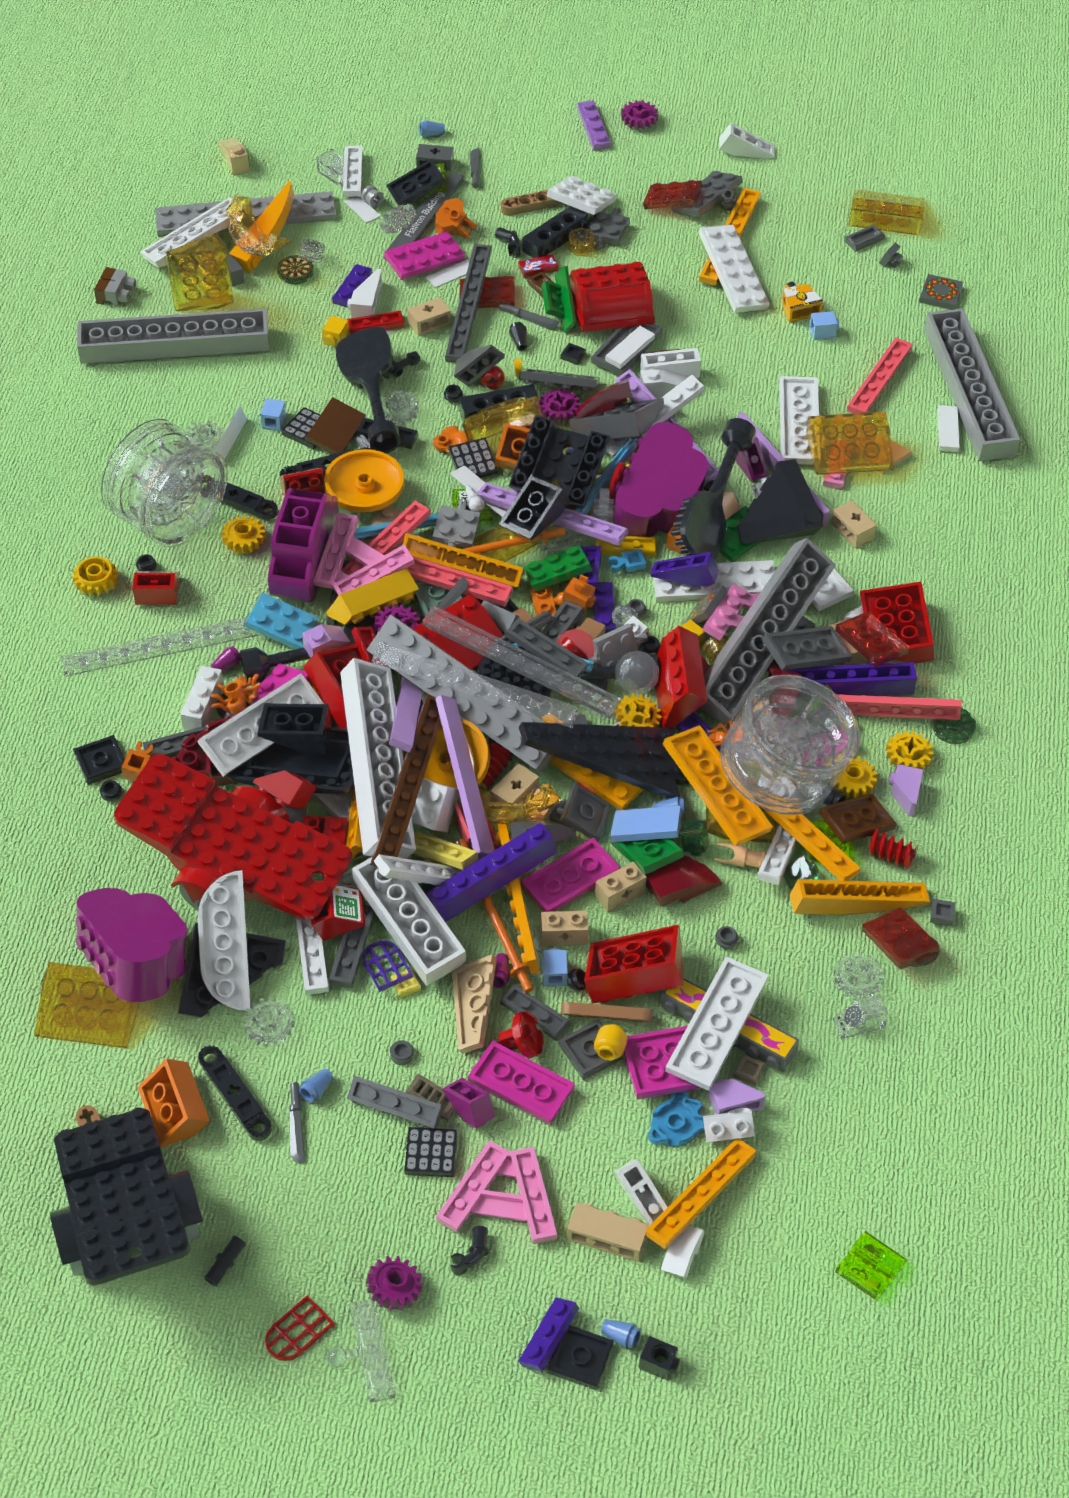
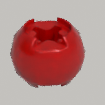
M496 365L481 376L484 386L490 389L500 387L505 379L503 370Z

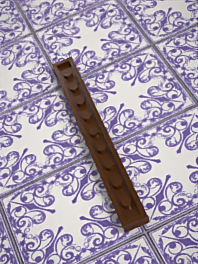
M427 694L424 699L416 724L411 751L406 753L370 865L376 868L378 866L374 860L379 854L392 857L399 856L440 728L441 719L436 697Z

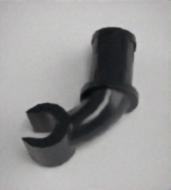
M498 227L495 232V238L509 243V256L514 252L515 258L519 257L521 250L517 232Z
M484 1226L472 1228V1246L469 1247V1254L465 1256L461 1253L451 1255L452 1262L459 1263L458 1265H450L452 1273L462 1275L469 1267L474 1266L484 1256L488 1255L489 1249L486 1247L488 1228Z

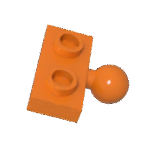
M550 586L536 592L530 588L536 616L544 611H550V614L554 616L556 613L555 606L560 607L563 603L564 592L559 593L556 598H553Z

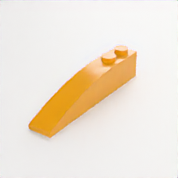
M288 181L229 253L240 264L243 271L251 273L259 265L261 259L268 254L278 238L293 202L294 191L292 182Z
M405 534L402 546H406L412 557L520 589L525 572L523 567L412 534Z
M798 879L790 893L794 914H864L906 909L930 903L925 883Z

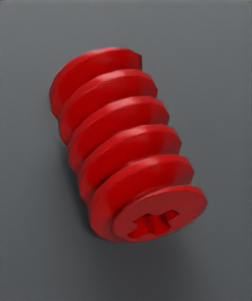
M497 743L489 745L490 764L484 779L478 785L481 791L487 792L490 786L494 784V780L508 766V761L512 760L511 753Z
M876 828L869 845L870 856L874 857L879 852V859L883 860L887 855L888 863L895 859L896 866H900L904 862V869L907 870L915 859L919 844L913 849L912 841L905 846L904 838H901L897 843L895 842L896 835L893 834L890 839H887V832L885 831L879 836V829Z

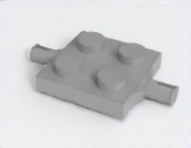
M463 498L459 500L458 508L441 505L432 541L455 548L473 547L480 520V512L466 510L468 502L466 499L463 502Z
M627 623L593 639L594 657L588 660L598 667L629 665L638 654V645L648 641V636L646 633L635 637L632 626Z

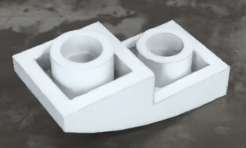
M687 1226L669 1245L661 1270L687 1278L694 1254L698 1255L705 1231Z

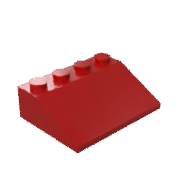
M922 581L860 591L870 657L914 663L935 660L934 644Z
M471 594L412 628L472 670L479 667L480 660L486 655L488 649L493 650V653L495 652L492 644L503 637L484 606Z
M679 625L664 637L656 657L658 663V685L655 687L658 709H661L659 714L662 716L660 721L661 728L675 727L708 701L698 634Z
M356 644L316 652L303 666L324 703L329 704L330 713L338 726L347 729L340 672L353 658L362 660Z
M679 925L590 943L584 982L592 1004L606 1003L613 999L630 998L633 995L650 994L657 990L674 989L682 986L684 969Z

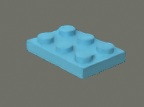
M262 592L244 627L293 649L303 648L302 633L314 628L319 618Z

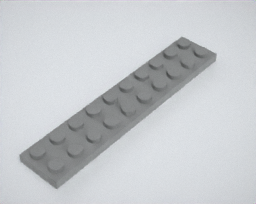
M333 192L294 195L291 209L284 225L336 220ZM275 197L235 200L246 207L248 214L244 215L241 220L228 225L225 230L250 228ZM221 202L155 208L157 235L167 236Z

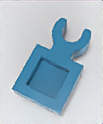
M641 549L623 552L620 558L612 556L608 562L609 565H612V573H618L622 569H625L626 573L646 569V561Z

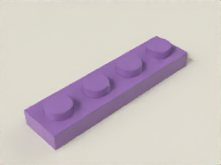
M584 101L577 103V109L593 151L609 149L610 141L595 102Z

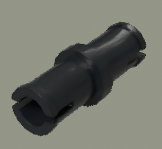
M233 1235L222 1253H218L215 1257L216 1261L204 1276V1279L209 1284L217 1287L227 1270L232 1269L235 1265L234 1260L246 1246V1243Z

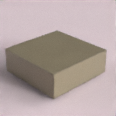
M743 1054L733 1077L756 1086L765 1068V1063Z

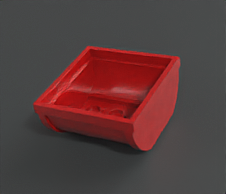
M642 262L571 270L570 284L574 311L582 332L655 324L651 285Z

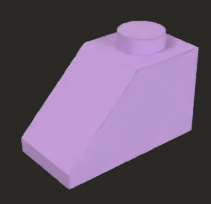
M320 624L302 633L303 647L310 658L316 652L351 644L340 626Z
M897 764L896 773L891 772L889 785H893L891 795L905 812L913 817L923 770Z
M735 1079L715 1081L708 1094L715 1115L728 1113L730 1110L738 1108H749L752 1112L763 1109L765 1102L763 1092Z

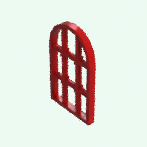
M623 462L617 465L609 487V504L612 508H614L613 501L616 496L615 488L618 484L617 482L622 483L623 481L622 475L626 468Z
M306 1296L267 1331L265 1338L266 1349L277 1360H293L303 1354L306 1349L333 1327L334 1322ZM308 1301L312 1307L302 1315H298L295 1311ZM316 1309L321 1316L312 1324L307 1325L303 1319ZM292 1314L297 1320L282 1330L279 1325ZM325 1318L330 1324L316 1334L312 1329ZM301 1323L306 1329L295 1339L291 1340L287 1333L297 1324L300 1325ZM276 1329L280 1334L268 1344L270 1334ZM310 1333L314 1338L300 1349L296 1343L306 1334ZM285 1338L289 1344L276 1355L270 1348L280 1339ZM290 1348H294L297 1351L291 1356H282Z

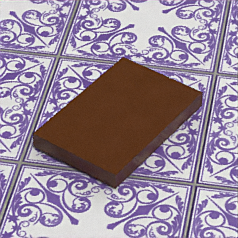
M332 397L305 440L331 454L344 452L356 434L363 417L366 418V414Z
M873 794L821 807L818 812L842 844L873 836L876 828L879 829L880 834L885 831L894 830L897 825Z

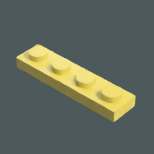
M420 832L414 833L416 845L414 854L461 870L479 860L477 851Z

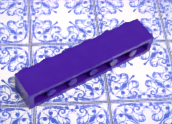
M914 662L819 666L791 670L801 674L799 690L795 700L825 699L826 696L827 699H831V694L857 696L914 695L917 682Z
M540 822L431 889L425 895L442 919L447 922L558 853L553 837Z

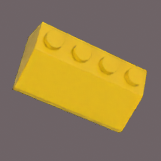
M406 568L340 594L326 614L328 617L345 625L351 622L356 624L368 615L370 617L378 615V611H382L385 606L391 609L392 604L397 606L398 603L403 602L406 604L412 601L419 588Z

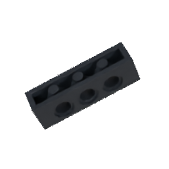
M569 206L523 236L522 251L532 258L550 254L577 236L573 231L576 234H580L578 231L582 229L581 232H584L587 229L588 213Z
M534 384L459 397V412L464 427L539 414V398Z

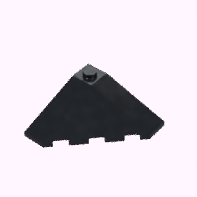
M796 459L777 461L774 465L773 474L771 477L766 478L760 488L761 493L758 498L753 499L746 510L748 514L737 525L741 545L814 535L823 527L818 506Z
M195 923L191 928L188 943L186 971L183 975L178 1014L202 1018L209 1013V1009L218 1003L220 1005L222 1003L211 995L202 979L198 923ZM246 933L249 985L261 978L262 974L271 967L276 968L282 963L286 940Z

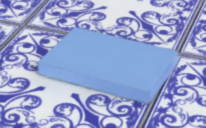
M681 806L616 810L611 830V841L624 842L677 838L682 814Z

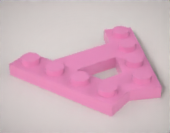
M338 513L313 583L315 586L334 589L339 596L342 593L406 569L415 564V561L405 545L383 555L353 536L359 522L358 517ZM346 555L365 565V567L349 576L341 571Z
M733 583L702 630L720 641L729 627L737 628L744 616L738 615L743 606L750 608L759 594H750L743 587Z
M489 1140L437 1214L436 1221L458 1233L470 1214L527 1222L533 1244L557 1239V1231L534 1147L510 1152ZM497 1175L516 1178L520 1195L489 1191L487 1189Z

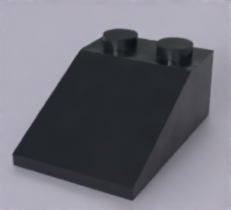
M530 475L498 525L532 541L561 516L570 500L562 488Z
M264 703L257 735L260 738L302 753H326L331 728L329 704Z

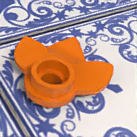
M449 426L441 432V435L433 439V446L438 452L449 453V446L468 442L471 440V435L465 431H459L458 426Z

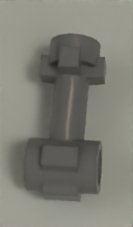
M727 188L721 195V198H723L721 207L731 210L734 208L737 198H735L733 191Z

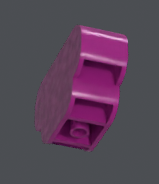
M660 422L651 426L645 437L640 438L637 445L638 451L637 453L633 452L630 459L631 465L629 468H625L622 475L623 481L622 483L618 482L615 488L616 496L613 501V505H615L613 524L628 528L627 536L653 537L658 531L668 533L674 521H678L676 515L681 513L679 507L683 506V500L692 497L698 491L704 490L708 461L700 451L692 448L693 438L685 428L669 422Z
M291 488L287 490L272 534V557L268 572L270 596L313 602L319 586H315L313 580L326 548L329 533H331L339 513L338 498L336 496Z
M118 888L92 890L78 897L76 902V945L85 954L87 961L92 963L96 973L102 976L105 985L109 986L117 997L129 1002H144L162 997L170 989V980L176 979L185 973L186 960L184 959L187 926L163 897L151 893L130 895L128 892Z

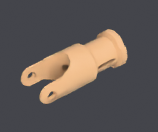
M720 842L716 844L732 848L735 856L732 860L713 859L721 863L741 867L748 865L760 869L766 856V851L756 852L748 850V847Z

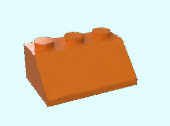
M165 1059L138 1086L144 1107L150 1111L160 1147L195 1136L210 1122L188 1062Z

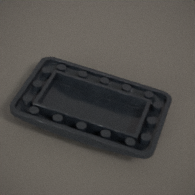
M330 728L326 753H302L274 743L227 774V776L234 782L258 786L253 783L256 778L285 770L299 775L317 786L314 793H346L354 785L348 729Z

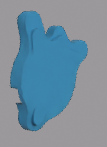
M687 1091L673 1093L668 1101L661 1103L654 1110L651 1129L648 1133L649 1141L654 1145L664 1144L673 1147L683 1146L693 1141L697 1135L705 1132L703 1115L698 1114L702 1110V1103L689 1098Z

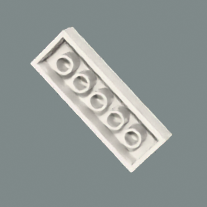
M372 857L352 868L354 883L426 986L466 963V951L417 882L384 877L380 874L378 868L370 865Z

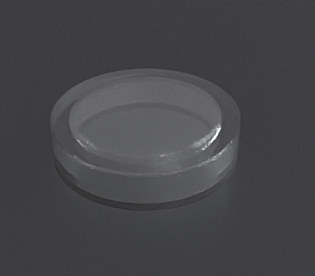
M631 651L620 658L616 666L615 675L618 684L629 693L643 694L650 691L656 685L659 678V668L656 661L649 654L642 651Z

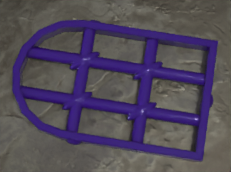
M380 940L370 944L364 950L362 956L364 966L367 968L379 992L413 978V974L404 960L400 949L393 942ZM381 945L385 954L378 957L375 955L373 948ZM385 945H389L395 950L387 951ZM370 952L373 959L366 962V956ZM398 953L402 963L395 964L390 955ZM388 958L392 967L386 970L383 969L379 960ZM376 964L380 972L373 975L368 965ZM405 966L409 974L402 977L397 968ZM395 971L398 979L390 982L386 973ZM381 976L387 984L379 987L375 978Z

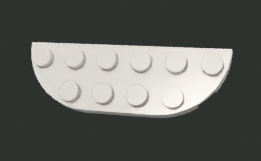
M241 870L218 878L207 889L201 899L198 910L200 968L204 984L216 1000L232 1009L250 1011L243 873Z

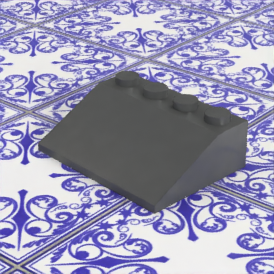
M664 398L619 403L614 405L615 409L579 419L574 417L569 420L571 431L589 436L592 430L610 435V439H614V441H622L626 437H631V440L642 438V434L646 433L654 423L664 403Z

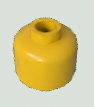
M616 1024L604 1025L597 1033L594 1049L599 1057L604 1060L618 1059L624 1053L628 1036Z

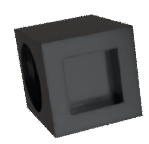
M649 1336L639 1358L638 1369L668 1380L671 1372L676 1373L680 1363V1358H677L678 1347ZM663 1356L667 1361L661 1363L657 1362L654 1358Z

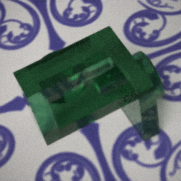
M803 856L787 865L783 876L788 887L793 890L798 879L819 880L817 875L819 869L814 861L810 862Z

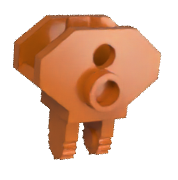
M458 198L446 200L436 212L435 228L437 234L448 231L449 234H454L455 236L459 234L465 239L471 236L470 232L463 226L474 231L477 225L466 217L467 214L464 212L463 201Z

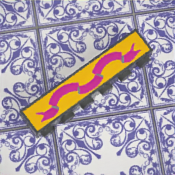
M683 978L682 986L664 990L661 997V1007L668 1013L676 1014L687 1023H690L707 990ZM750 1013L733 1047L743 1050L752 1058L765 1062L770 1068L778 1069L784 1073L797 1053L799 1039Z

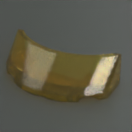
M234 195L226 209V216L230 220L229 233L241 250L248 254L263 256L271 254L291 242L288 238L279 237L276 233H271L267 236L260 229L254 218L251 199Z
M537 396L528 399L526 397L515 398L481 410L476 415L467 417L462 426L468 442L484 437L487 439L502 433L505 422L521 427L532 425L535 415L542 417L539 399Z
M484 783L478 785L486 820L495 824H511L523 821L553 807L561 801L560 796L550 784H541L539 787L540 792L536 795L533 793L527 794L525 803L492 802L493 796L487 792L486 785Z

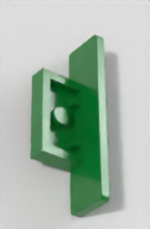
M564 265L555 275L556 284L545 280L541 286L545 313L561 318L563 332L568 333L575 326L576 317L568 266Z

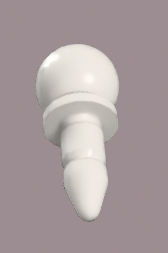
M466 485L467 502L470 510L481 512L485 506L483 499L478 493L474 492L471 486Z

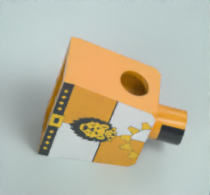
M794 282L786 284L783 290L782 305L788 322L811 318V313L822 312L823 300L808 284L797 286Z

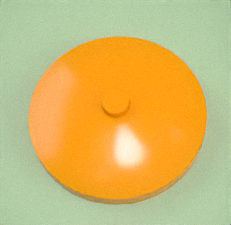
M367 449L351 451L337 457L328 466L324 475L325 491L331 496H336L338 498V506L353 512L381 510L394 503L401 495L404 488L403 469L393 457L386 453Z
M461 718L476 781L479 785L489 768V745L477 726ZM441 723L424 778L458 789ZM404 751L403 760L405 759L406 751Z

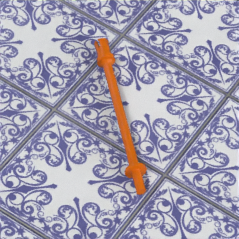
M562 527L548 531L544 530L532 541L520 536L462 550L480 554L540 540L547 544V539L565 535V529Z
M465 839L460 840L463 847L470 849ZM490 896L482 899V902L513 966L510 975L512 978L516 977L519 979L525 993H530L534 988L527 976L529 966L524 967Z

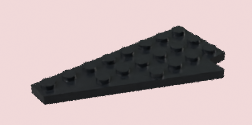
M521 722L518 727L526 746L669 799L680 797L676 784H690L663 745L665 738L675 735L673 728Z

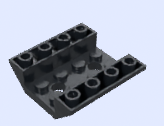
M535 415L508 485L509 488L519 493L531 475L550 484L559 483L560 488L564 490L570 500L566 507L567 509H584L609 443L610 435L591 430L590 435L587 436L555 426L554 420ZM571 447L574 449L570 455L563 453L565 448Z

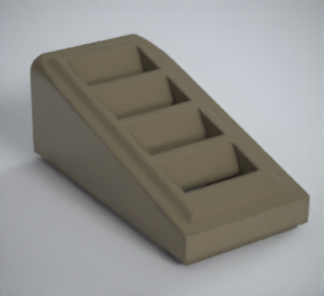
M417 1074L407 1088L406 1093L424 1098L430 1092L431 1094L427 1100L434 1102L439 1097L440 1099L437 1103L443 1105L445 1101L449 1102L445 1110H442L440 1116L448 1121L455 1109L444 1094L443 1089L424 1076Z

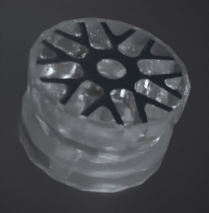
M302 239L300 242L302 246L298 250V256L309 262H322V253L326 248L325 245L313 239Z

